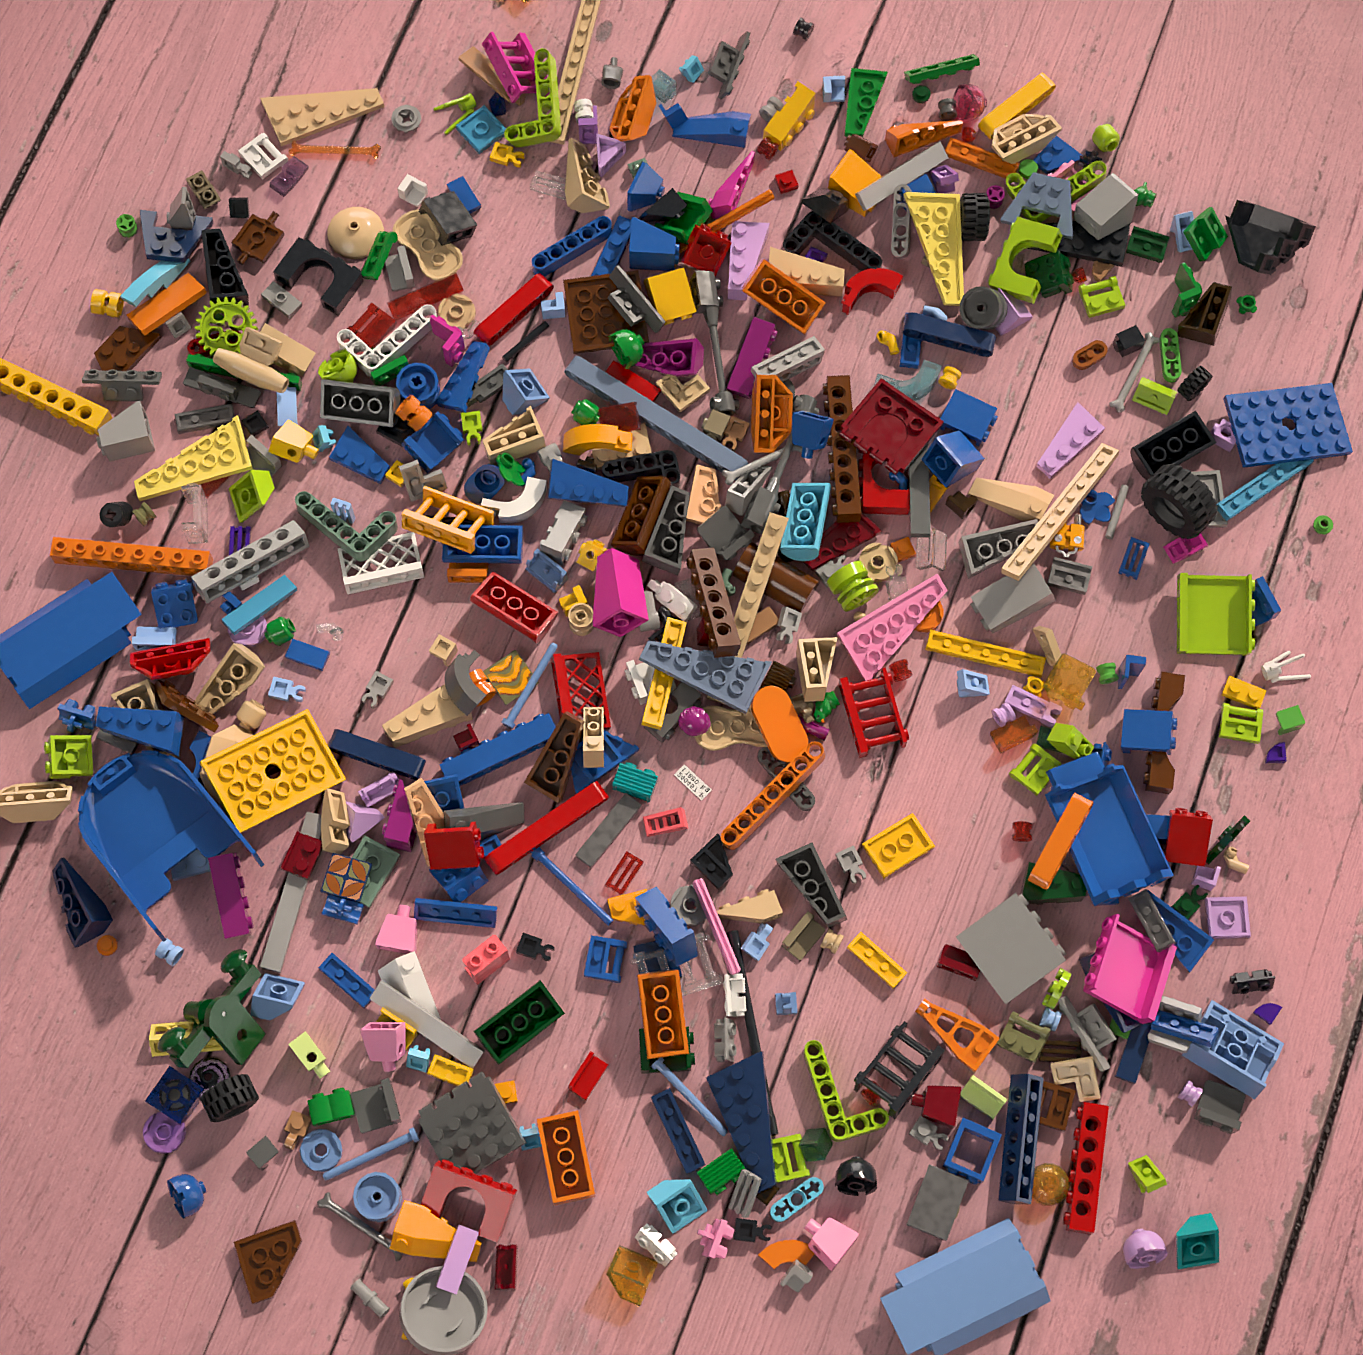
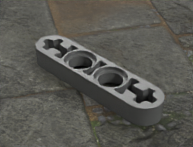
M763 747L758 752V762L774 779L777 776L774 773V769L776 767L785 768L787 764L777 760L771 754L770 759L774 764L769 768L768 766L771 765V762L768 759L763 760L762 758L763 753L769 754L770 751L768 747ZM785 778L782 784L787 785L793 779ZM802 782L799 788L793 791L789 797L799 809L809 811L814 807L815 797ZM801 790H804V792H802V796L805 799L810 798V805H803V799L801 798V796L799 795L797 798L795 796L798 795L801 792Z

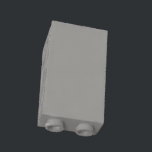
M1033 563L1019 581L1004 576L971 596L973 603L970 605L976 614L980 612L983 619L980 621L986 631L990 629L992 633H995L1052 604L1056 599Z

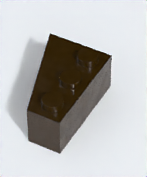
M1213 282L1199 299L1196 306L1189 311L1187 317L1179 323L1178 337L1214 346L1231 299L1232 286Z

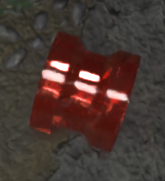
M765 137L758 145L756 152L765 155L767 160H771L777 153L779 144L772 143L770 138Z
M902 659L889 665L890 671L894 674V682L906 680L913 675L912 671L908 669L909 663L907 659Z
M1025 821L1012 823V828L1014 829L1013 841H1032V835L1030 834V830L1033 828L1032 823Z
M868 1088L860 1091L863 1098L872 1107H875L877 1101L881 1099Z

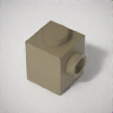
M713 409L709 418H705L701 427L704 429L703 433L721 443L731 416Z

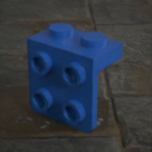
M179 579L173 584H167V582L155 584L156 587L152 588L151 595L160 629L197 623L198 617L192 593L194 589L192 580Z
M480 866L429 869V872L445 889L452 902L461 903L489 881Z

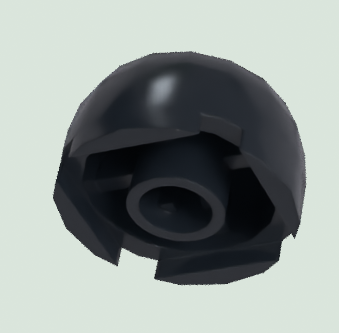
M852 1157L841 1163L835 1175V1187L838 1186L837 1190L846 1195L859 1196L858 1192H865V1195H869L877 1189L876 1170L873 1165L861 1157Z

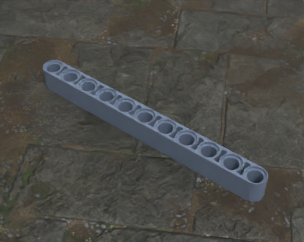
M575 356L564 370V373L576 383L642 424L645 423L650 429L721 473L723 470L734 471L749 464L747 460L585 359Z

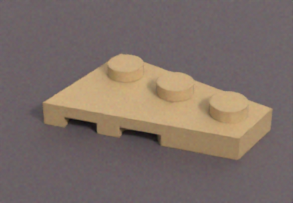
M643 423L627 431L632 433V450L630 453L610 449H593L592 455L595 458L594 464H597V470H602L603 464L610 460L651 453L646 424Z

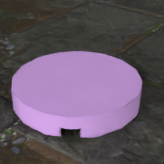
M261 616L238 634L234 635L229 629L228 634L235 644H243L247 648H253L266 638L267 622L264 616Z

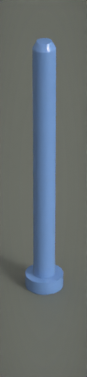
M550 644L507 719L503 718L501 721L503 725L514 729L515 719L555 653L557 644Z
M662 1057L658 1058L651 1065L652 1069L655 1070L657 1068L721 1136H725L728 1133L727 1129L663 1063L664 1059Z
M412 1127L409 1129V1133L324 1172V1180H330L412 1140L414 1143L419 1141L416 1130Z

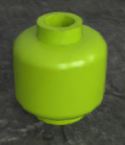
M1104 124L1094 130L1092 140L1102 152H1111L1118 147L1120 136L1110 124Z

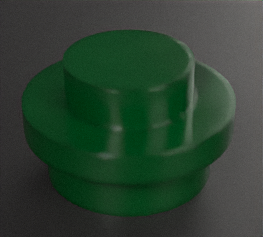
M919 85L913 89L912 97L915 102L923 104L930 99L931 92L928 87Z

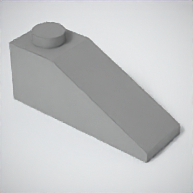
M187 187L181 188L170 205V212H167V223L170 224L171 228L192 230L196 212Z
M765 464L740 476L727 490L725 506L730 511L742 516L746 512L754 492L760 486L762 487L772 467Z

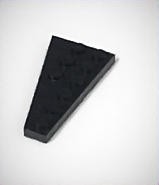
M1072 221L1073 238L1062 237L1057 250L1064 256L1122 267L1130 224L1097 240L1076 221ZM1057 222V223H1045V225H1049V226H1053V227H1056V228H1057L1058 222ZM1036 247L1026 248V249H1031V250H1036V251H1042V252L1051 253V251H1047V250L1040 249V248H1036Z

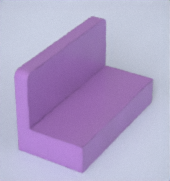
M593 105V118H578L579 142L583 144H597V105Z

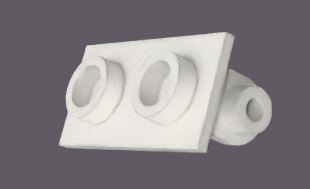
M724 974L723 988L726 997L724 1003L726 1016H745L746 997H739L738 994L745 993V978H743V974Z
M646 1224L639 1230L635 1238L642 1248L647 1249L653 1255L656 1262L666 1267L671 1259L678 1254L675 1251L676 1248L666 1239L659 1243L658 1240L662 1235L652 1225Z

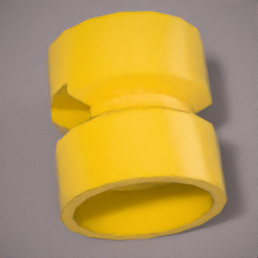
M95 289L90 302L91 313L99 315L106 313L107 316L120 318L124 308V301L120 297L121 293L111 292L108 294L107 291Z

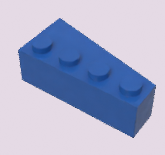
M556 459L551 460L547 499L627 506L629 486Z
M99 706L96 727L105 733L179 757L184 717L177 711Z

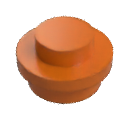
M104 935L97 941L96 947L100 954L110 956L116 952L118 943L113 936Z

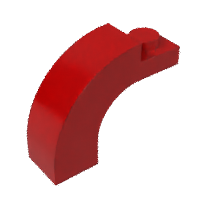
M871 268L857 273L845 285V295L841 301V304H843L842 312L849 315L857 300L868 292H879L893 299L902 285L903 275L885 268Z

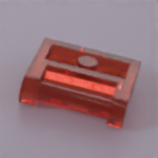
M370 303L363 315L347 329L351 330L370 349H373L393 329L397 322L375 304ZM373 314L376 315L360 333L358 330Z

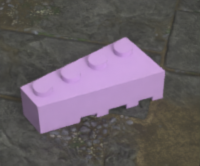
M743 221L732 223L728 299L747 300L748 295L742 291V287L759 263L769 234L770 223Z

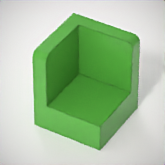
M1299 705L1276 712V717L1281 726L1278 731L1279 735L1299 730L1306 723Z

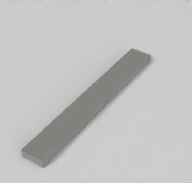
M307 812L300 833L321 840V815ZM289 872L260 965L262 969L278 973L282 971L309 881Z

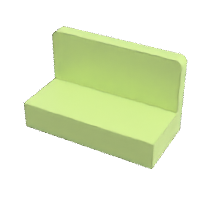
M974 1075L969 1079L960 1094L962 1099L992 1120L1007 1101L1005 1097Z

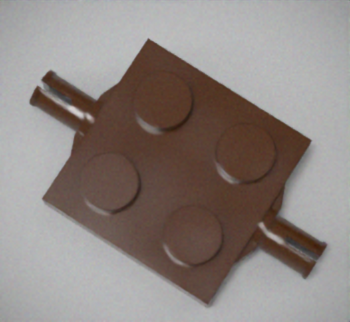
M272 211L268 219L252 214L231 242L232 246L242 251V254L236 260L239 264L244 265L248 257L264 264L285 234L284 231L274 225V222L279 217L277 212Z

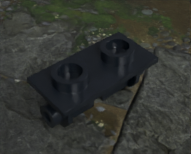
M1267 969L1252 971L1251 975L1253 978L1249 977L1248 972L1234 973L1233 976H1230V983L1234 984L1232 994H1247L1253 991L1273 989L1275 976H1272V972L1267 971Z

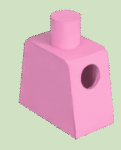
M399 905L397 915L387 914L375 943L377 949L404 954L413 951L416 953L417 921L414 918H409L410 906Z
M369 1022L360 1030L369 1060L382 1062L383 1071L385 1072L395 1070V1061H398L405 1054V1022Z
M828 1218L822 1226L814 1219H811L804 1228L813 1235L808 1244L809 1248L831 1271L859 1235L832 1218Z

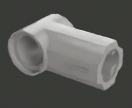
M555 442L537 450L542 464L547 467L549 473L552 459L563 462L561 452Z
M644 591L649 620L639 626L640 632L660 629L653 592Z

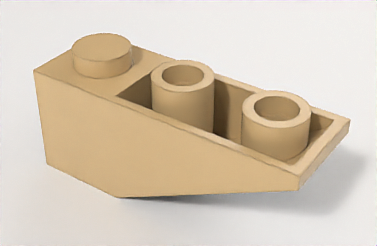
M583 707V721H585L583 727L584 768L604 767V707Z
M768 889L758 892L756 897L750 898L747 896L741 898L737 904L730 905L728 903L722 905L716 911L719 919L760 924L780 918L783 914L775 891H769Z

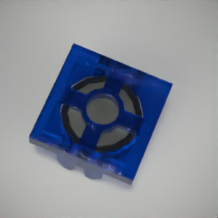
M169 1066L145 1102L181 1125L186 1116L193 1113V1107L198 1106L199 1097L205 1089Z

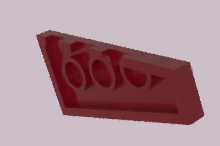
M862 512L860 522L837 523L835 521L822 533L818 557L802 562L813 571L830 560L878 536L882 531Z

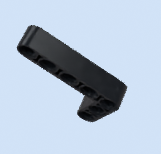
M810 211L783 241V251L800 255L811 241L816 238L860 271L882 267V258L834 222H828L814 211ZM825 232H831L832 234L827 235ZM870 264H875L877 267H871Z

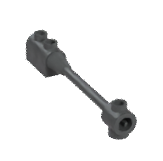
M695 271L690 278L691 293L696 308L695 313L704 315L710 330L719 393L710 399V410L712 412L714 409L732 416L739 410L740 404L738 399H734L733 393L726 390L717 332L718 311L723 306V296L717 295L721 282L720 279L715 278L714 273L711 271Z
M802 394L794 397L793 412L806 411L817 415L819 413V408L816 407L817 401L812 396ZM792 431L773 477H771L765 488L760 486L754 492L741 523V526L751 529L755 533L763 534L769 513L777 514L781 505L777 503L780 478L794 446L792 443Z

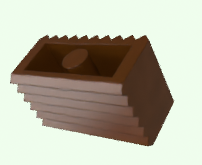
M856 134L849 135L844 143V146H846L845 151L848 152L851 149L867 162H871L878 149V145Z

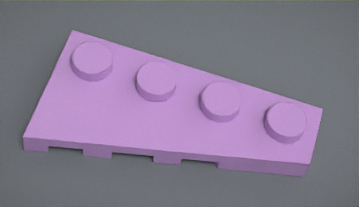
M1077 402L1036 466L1051 479L1104 431L1105 427Z

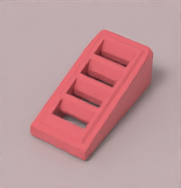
M682 807L643 817L647 837L688 829L685 810ZM675 815H679L680 824H677ZM667 817L671 818L672 826H669ZM660 818H662L664 828L660 827ZM651 820H654L656 830L652 829Z

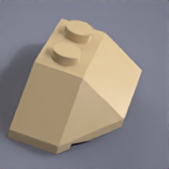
M1023 114L994 129L992 148L1003 161L1015 164L1041 151L1062 128L1051 115Z
M232 725L212 735L204 759L253 736V731ZM201 768L200 776L206 791L216 803L221 804Z
M57 781L14 784L0 790V816L12 823L54 820L71 803L73 788Z

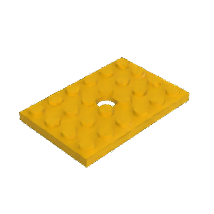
M308 709L199 762L227 816L240 833L346 780ZM272 764L280 768L281 773L277 779L267 777L265 768L268 765Z

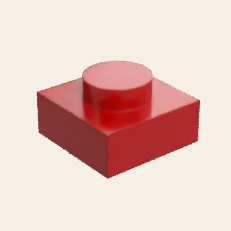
M793 170L775 175V181L780 194L798 189L799 185Z

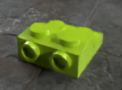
M50 735L48 742L44 743V753L49 756V761L45 762V773H49L50 779H70L71 776L93 775L91 735Z

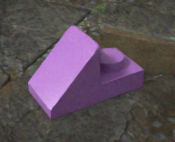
M948 165L929 170L937 193L945 194L955 191L954 182L959 181L957 172Z

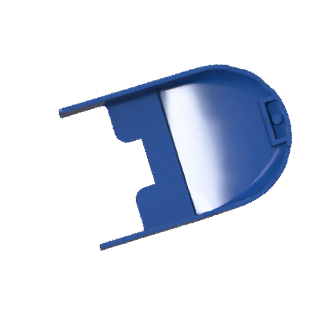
M151 750L132 755L130 753L122 755L104 765L88 782V788L84 796H81L78 807V825L83 839L163 942L167 939L147 915V910L170 892L171 883L165 876V873L197 849L206 858L218 856L234 843L241 842L260 867L264 866L256 851L191 771L180 760L171 755L168 756Z

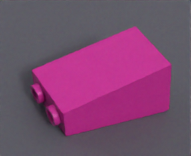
M610 548L597 557L593 627L622 637L648 621L649 618L639 559Z

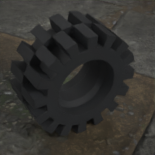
M1200 365L1183 380L1184 382L1180 384L1177 391L1187 401H1191L1204 390L1213 378V375Z

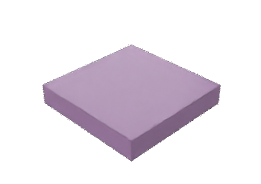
M1247 896L1205 898L1207 928L1210 937L1213 939L1251 937Z

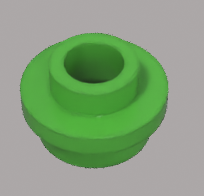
M1321 515L1314 520L1313 527L1318 534L1325 535L1333 529V522L1328 516ZM1321 522H1324L1327 526H1322Z

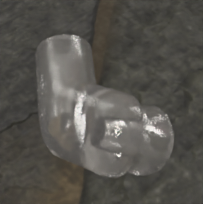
M473 319L468 328L462 329V327H457L462 331L463 340L474 336V330L480 324L477 320Z

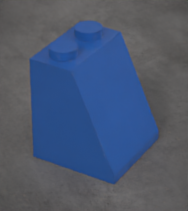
M632 217L629 269L675 270V264L679 265V244H676V237L636 217Z
M956 431L936 437L921 460L947 488L976 471L985 458L961 431Z

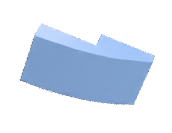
M287 387L284 393L276 392L278 426H283L288 419L297 424L296 387Z

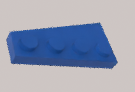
M472 341L435 403L439 407L466 413L468 408L466 405L467 400L471 399L473 395V384L477 383L479 379L478 371L483 368L490 349L486 343Z
M1147 890L1176 942L1174 944L1177 947L1175 956L1190 973L1214 939Z

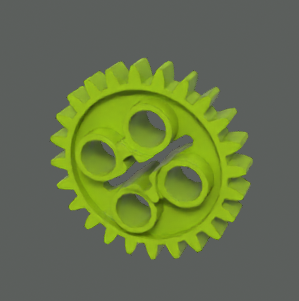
M227 297L224 298V302L217 298V304L210 301L211 307L208 308L204 305L205 313L198 312L202 318L195 320L200 324L195 326V330L200 331L196 334V337L202 338L199 344H206L203 349L205 352L211 349V356L215 354L218 348L241 354L239 344L245 328L250 327L256 331L258 330V327L253 325L257 323V320L251 319L254 316L253 311L248 312L249 306L243 307L242 301L236 304L235 298L231 302L228 301ZM217 313L224 314V318L221 321L215 320ZM236 318L243 319L241 325L236 326L233 324ZM210 323H214L224 328L227 325H229L230 329H227L226 332H224L223 328L217 326H210ZM232 330L243 331V333L240 334ZM213 331L219 332L217 339L210 338V334ZM237 336L238 341L235 344H230V337Z

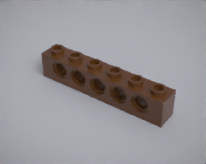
M691 549L686 564L687 568L691 571V583L695 585V598L700 604V616L705 621L704 631L709 637V649L713 651L714 658L737 656L741 642L715 549Z

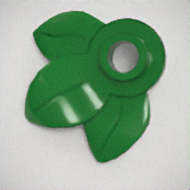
M499 454L496 457V461L502 477L507 482L511 481L517 486H523L525 483L521 473L525 472V468L514 460L510 454Z

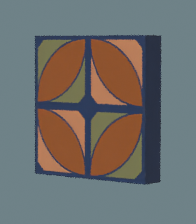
M332 853L320 892L360 903L371 872L372 863Z

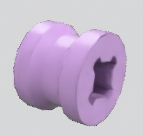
M1007 702L1003 703L999 709L995 708L992 710L993 718L1000 727L1005 726L1006 722L1016 719L1013 709Z
M1188 1080L1177 1098L1186 1100L1188 1105L1193 1107L1202 1094L1203 1089L1200 1087L1196 1088Z

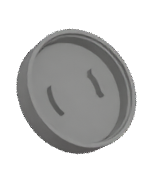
M443 1266L433 1267L418 1274L407 1286L399 1308L401 1328L410 1343L426 1354L456 1355L468 1349L479 1337L487 1318V1301L481 1286L466 1272H464L457 1294L435 1287Z

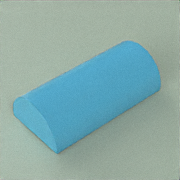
M792 483L786 517L789 520L780 544V551L786 557L798 561H810L818 557L831 490L830 483Z

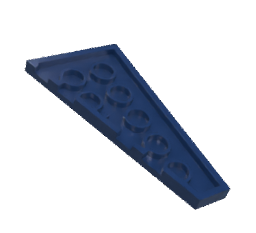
M760 1051L706 1077L745 1169L762 1179L757 1194L777 1185L772 1150L773 1142L770 1129L771 1122L766 1088L764 1052Z

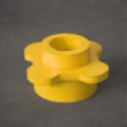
M1029 676L1027 679L1028 683L1023 687V690L1041 697V691L1046 687V683L1039 678Z

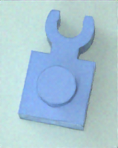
M273 677L268 696L287 702L290 697H293L297 702H303V697L297 696V693L299 691L306 692V688L302 685L293 687V681Z

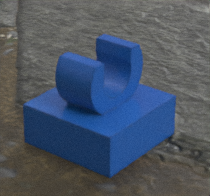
M230 591L222 595L226 601L220 608L227 615L242 605V602Z

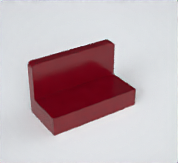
M948 944L944 945L937 967L976 981L980 969L967 951Z

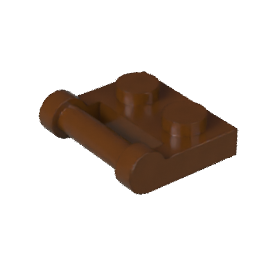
M1043 1081L1040 1114L1046 1091H1053L1047 1116L1046 1118L1040 1117L1039 1124L1065 1132L1076 1090Z

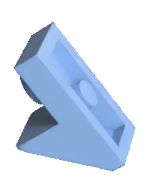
M1193 211L1173 216L1170 231L1175 233L1177 251L1180 253L1193 250L1183 233L1186 227L1194 220Z
M964 669L957 671L959 697L985 696L990 694L987 675Z

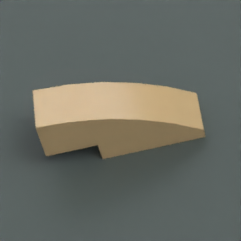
M327 788L324 793L321 814L323 851L341 855L349 846L346 829L350 826L345 795L343 792Z

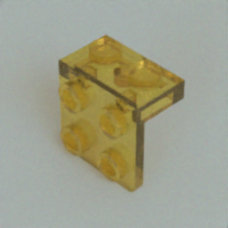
M1063 653L1053 667L1043 687L1047 692V696L1052 700L1057 701L1059 699L1070 709L1074 710L1077 708L1082 710L1085 702L1081 697L1096 674V670L1092 666Z

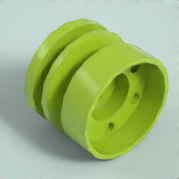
M854 561L845 565L832 574L826 582L834 595L840 594L837 601L845 612L866 604L879 591L877 585L873 584L874 580L866 578L868 571L861 561Z

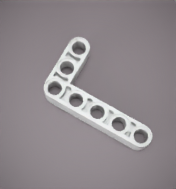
M432 305L422 306L373 350L351 330L342 329L337 334L339 349L347 350L355 359L357 366L371 377L370 372L401 357L432 330L430 319L425 318V316L434 315L437 317L436 309ZM400 339H403V340H404V341L401 342V343L397 342V341L400 340ZM387 351H388V352H391V353L388 354V355H384V354H383L384 352H387ZM357 352H363L361 355H356ZM371 364H377L375 367H369Z

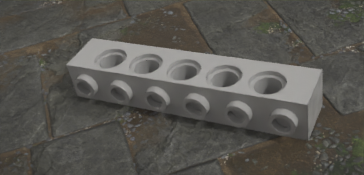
M294 520L193 575L191 578L196 591L206 603L213 601L309 547L306 534Z

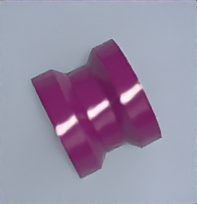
M990 186L986 191L990 208L997 209L1003 203L1005 192L1000 186Z

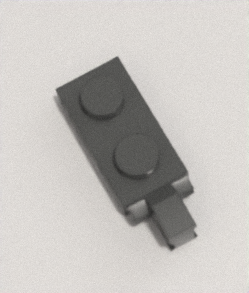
M504 364L499 365L479 379L477 383L473 384V395L466 403L469 407L477 401L481 403L503 389V373L505 370H508Z

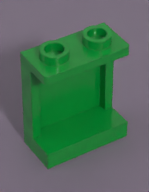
M677 192L687 204L682 209L685 213L677 220L673 217L670 221H666L664 225L655 223L654 227L675 236L676 243L689 245L687 241L695 224L701 226L702 223L704 224L713 210L706 198Z

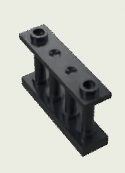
M905 1021L900 1026L896 1025L889 1041L864 1072L860 1071L854 1079V1091L858 1092L862 1086H865L888 1103L890 1107L888 1115L893 1119H896L943 1058L945 1049L939 1045L934 1051L932 1049L928 1050L905 1033L907 1022ZM899 1039L925 1057L924 1060L926 1061L922 1066L920 1064L917 1066L893 1048ZM887 1054L913 1072L912 1075L914 1077L911 1081L903 1080L881 1064ZM876 1070L899 1086L902 1092L898 1097H893L868 1078Z

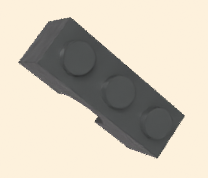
M681 682L670 694V700L677 705L678 709L672 714L664 715L661 730L644 726V728L661 743L666 739L670 740L676 732L675 729L678 726L681 712L691 706L700 707L702 704V694L695 688Z

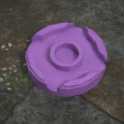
M161 1111L151 1115L143 1128L146 1145L154 1152L161 1154L171 1153L178 1149L184 1142L186 1135L185 1124L182 1119L169 1111Z

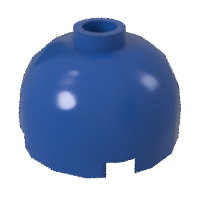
M180 1174L167 1180L170 1196L174 1197L176 1202L174 1206L182 1218H186L197 1213L204 1202L203 1194L206 1193L203 1182H198L195 1177L189 1174Z

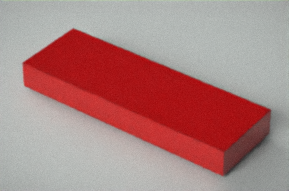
M614 360L605 371L653 402L661 393L660 388Z

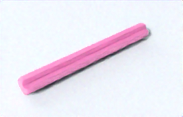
M697 879L693 881V887L729 973L731 975L740 972V966L703 879Z

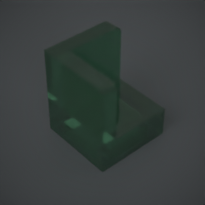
M826 1128L808 1129L799 1143L806 1162L825 1160L833 1146Z

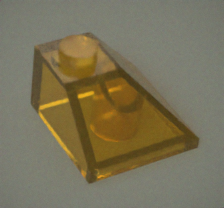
M619 1245L606 1275L621 1299L641 1306L658 1262Z

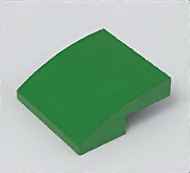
M1208 207L1199 214L1183 231L1199 262L1206 261L1214 249L1220 248L1228 238L1212 207Z

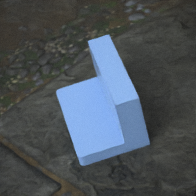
M137 627L136 636H132V645L135 650H148L176 644L177 629L175 627L161 629L159 627Z

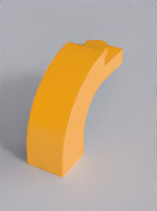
M589 424L574 427L564 434L563 452L578 456L591 449H610L630 453L632 450V433L618 430V426L605 424Z

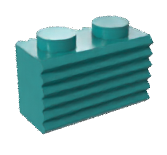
M629 762L625 764L620 763L612 783V789L650 802L658 782L656 773L650 769H644V771L636 769L637 766Z

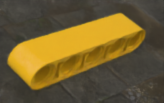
M1040 73L986 115L979 122L978 128L992 140L995 128L1029 112L1055 90L1056 85L1044 73Z

